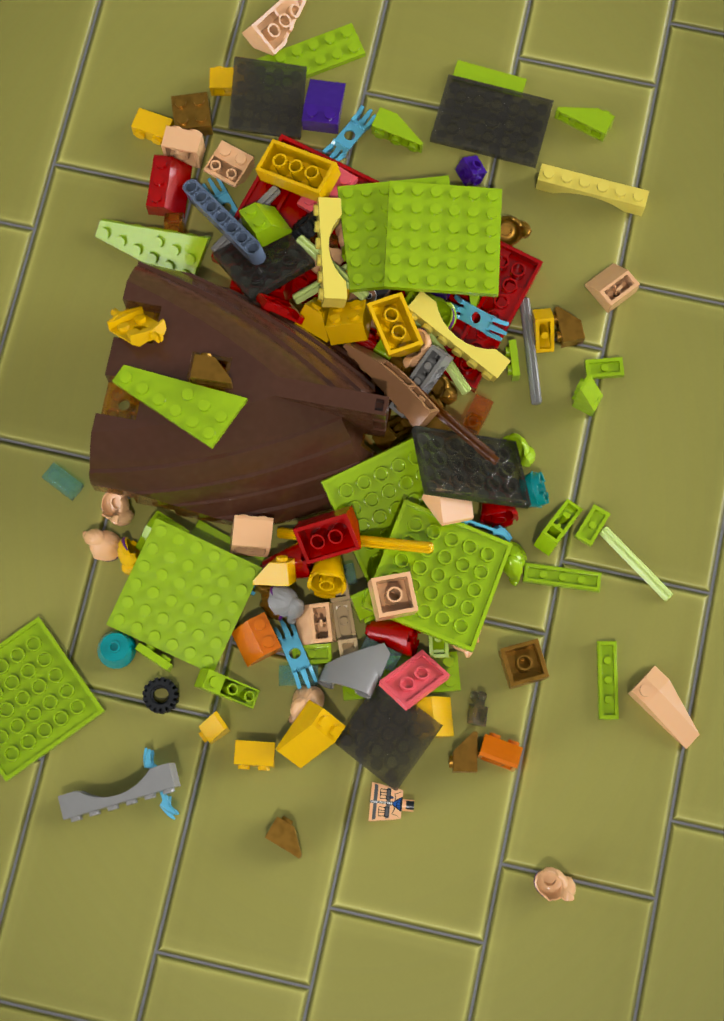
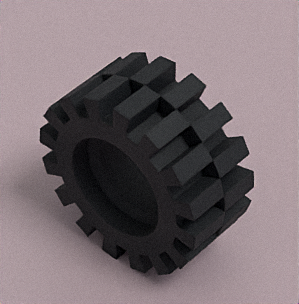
M313 211L310 214H306L305 217L303 216L291 228L292 233L290 234L295 240L300 235L310 239L316 234L314 232V222L317 221V218L313 216Z
M157 677L153 681L150 680L149 684L144 687L145 690L142 693L143 701L147 708L154 713H169L179 702L178 688L169 679ZM159 688H164L168 691L169 696L164 703H157L154 700V692Z

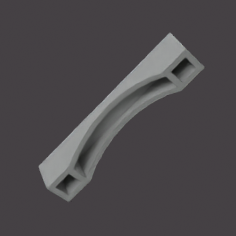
M166 763L150 768L134 787L119 795L100 797L85 791H73L58 796L63 820L71 819V822L83 820L82 816L89 814V817L100 815L101 810L108 809V811L119 809L120 804L126 803V806L138 803L137 799L145 798V800L156 798V794L163 792L164 795L173 793L175 788L180 787L181 784L176 764Z

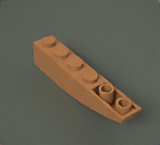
M355 342L343 345L348 356L354 359L359 364L360 369L371 377V381L379 386L384 392V396H388L389 400L396 405V409L406 416L411 426L416 429L426 427L440 411L424 392L391 362Z

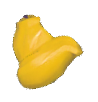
M122 537L119 541L117 553L122 563V571L124 574L130 575L141 551L135 548L137 542L130 540L128 537Z

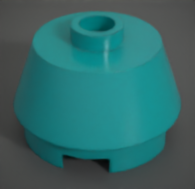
M531 471L518 480L517 495L525 507L542 508V506L549 503V493L546 492L544 484L546 481L542 472Z
M119 630L110 631L98 643V657L109 668H123L134 659L136 644L131 636Z

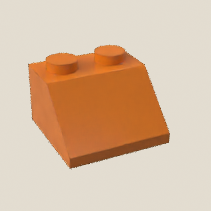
M265 612L247 620L233 630L232 636L247 667L283 650Z
M492 732L489 735L485 734L477 758L514 772L518 768L523 747L519 746L520 743L508 739V742L500 739V735Z

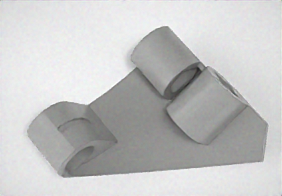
M385 643L339 657L325 664L318 683L328 689H333L335 684L355 689V693L359 696L370 699L384 673L390 652Z

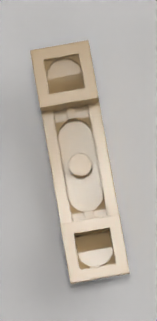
M348 583L346 591L342 595L339 593L336 594L335 598H330L331 603H333L340 657L359 650Z

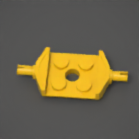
M141 306L124 311H119L116 308L111 310L113 317L107 321L109 331L128 343L140 347L148 341L155 340L157 343L163 341V335L167 329L164 319H161L159 322L144 314Z

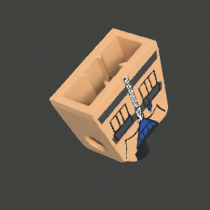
M372 782L369 822L401 819L402 811H414V800L403 799V790Z

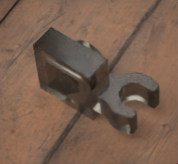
M472 691L470 698L473 704H469L467 723L486 727L488 707L484 705L487 693Z

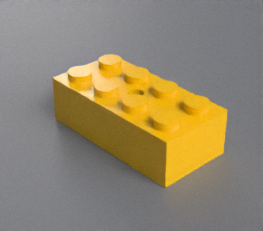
M275 139L271 140L255 169L261 181L316 202L318 197H329L341 175L336 162Z

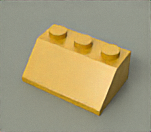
M402 292L366 304L388 357H403L420 350L424 343Z

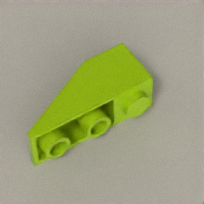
M380 107L372 123L371 134H374L379 139L389 140L394 145L407 147L412 152L422 153L423 142L397 113Z
M587 374L585 379H580L572 397V400H574L572 407L592 417L603 394L590 374Z
M205 668L200 669L194 687L251 709L254 708L260 692L258 689Z

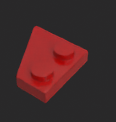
M258 293L256 300L260 303L262 309L267 312H274L302 325L305 318L290 301Z

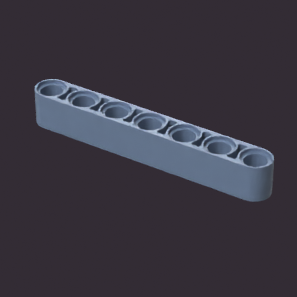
M190 179L183 184V190L189 201L252 264L259 265L265 261L266 254L259 241L198 181Z

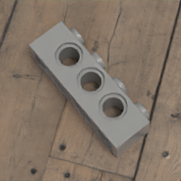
M431 345L409 378L424 392L429 394L454 357L441 347ZM391 402L389 408L400 417L406 418L404 414L396 409V405Z

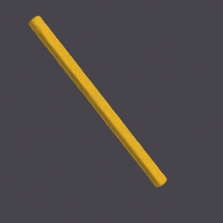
M281 527L277 529L278 538L297 540L293 528ZM360 535L361 547L428 554L434 551V544L432 542Z

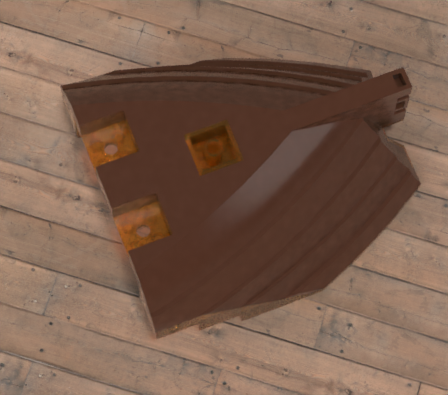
M138 261V265L133 269L126 282L123 295L125 310L141 306L144 314L159 322L161 319H164L167 329L163 335L162 342L157 343L155 340H152L140 347L132 345L120 337L113 338L105 372L108 386L101 414H95L91 431L89 479L94 490L132 497L139 504L175 510L178 516L232 525L234 515L241 514L273 518V525L333 510L320 481L378 454L364 444L365 434L385 438L387 423L390 421L392 410L389 408L392 402L389 400V397L384 396V392L380 387L375 385L371 381V377L360 369L359 364L348 356L347 351L343 347L344 344L331 345L330 341L326 343L295 324V322L274 312L265 311L260 307L261 305L256 299L228 287L216 285L192 273ZM209 353L217 359L229 375L233 388L201 386L245 397L248 401L214 448L211 449L115 385L112 380L123 365L192 383L190 376L194 355ZM123 401L130 403L129 408L126 410L119 409V404Z

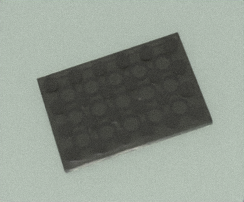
M449 74L430 142L536 168L554 100Z
M416 425L412 428L424 495L528 509L531 505L516 441L475 435L500 458L499 462L493 465L454 431Z

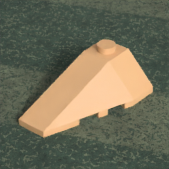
M279 0L243 31V36L253 48L274 56L286 45L287 38L292 32L306 0Z
M656 666L628 693L685 749L700 735L671 681Z

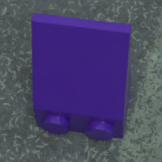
M310 79L303 108L302 130L338 134L346 83Z

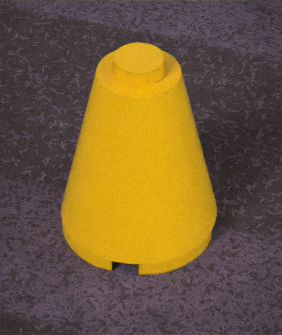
M341 555L315 562L307 581V587L309 590L314 591V595L330 599L335 598L336 594L341 593L342 595L346 591L347 582Z

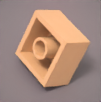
M175 125L172 127L166 126L161 144L163 155L172 156L192 167L201 169L206 150L203 134L195 129L186 130Z
M410 571L371 578L369 580L368 587L376 622L414 615L419 611Z

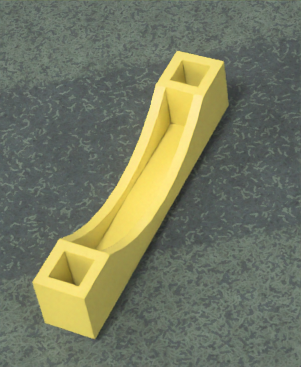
M543 163L535 188L549 193H572L590 196L610 203L623 212L642 216L649 195L648 190Z
M318 197L317 204L313 206V216L317 218V221L314 222V232L318 235V238H315V249H318L319 252L316 255V266H319L320 269L317 272V283H320L321 286L318 289V300H321L322 307L344 308L347 301L346 281L336 270L329 251V238L334 229L339 225L342 216L341 198Z
M419 292L408 306L414 322H418L428 334L432 333L437 337V341L440 344L451 348L455 356L466 360L469 367L480 371L484 379L494 382L511 362L496 349L475 347L456 337L443 322L436 301L426 293Z

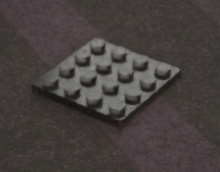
M235 56L228 130L280 137L283 134L289 138L300 140L307 67Z
M291 234L262 247L266 254V259L259 265L252 264L232 243L213 252L214 259L252 303L257 301L258 293L267 295L316 267L315 261Z
M378 681L372 697L364 700L335 744L389 787L397 791L443 725L417 705H413L405 711L379 686Z

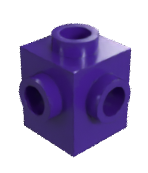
M477 155L463 157L455 168L464 186L479 185L487 173Z

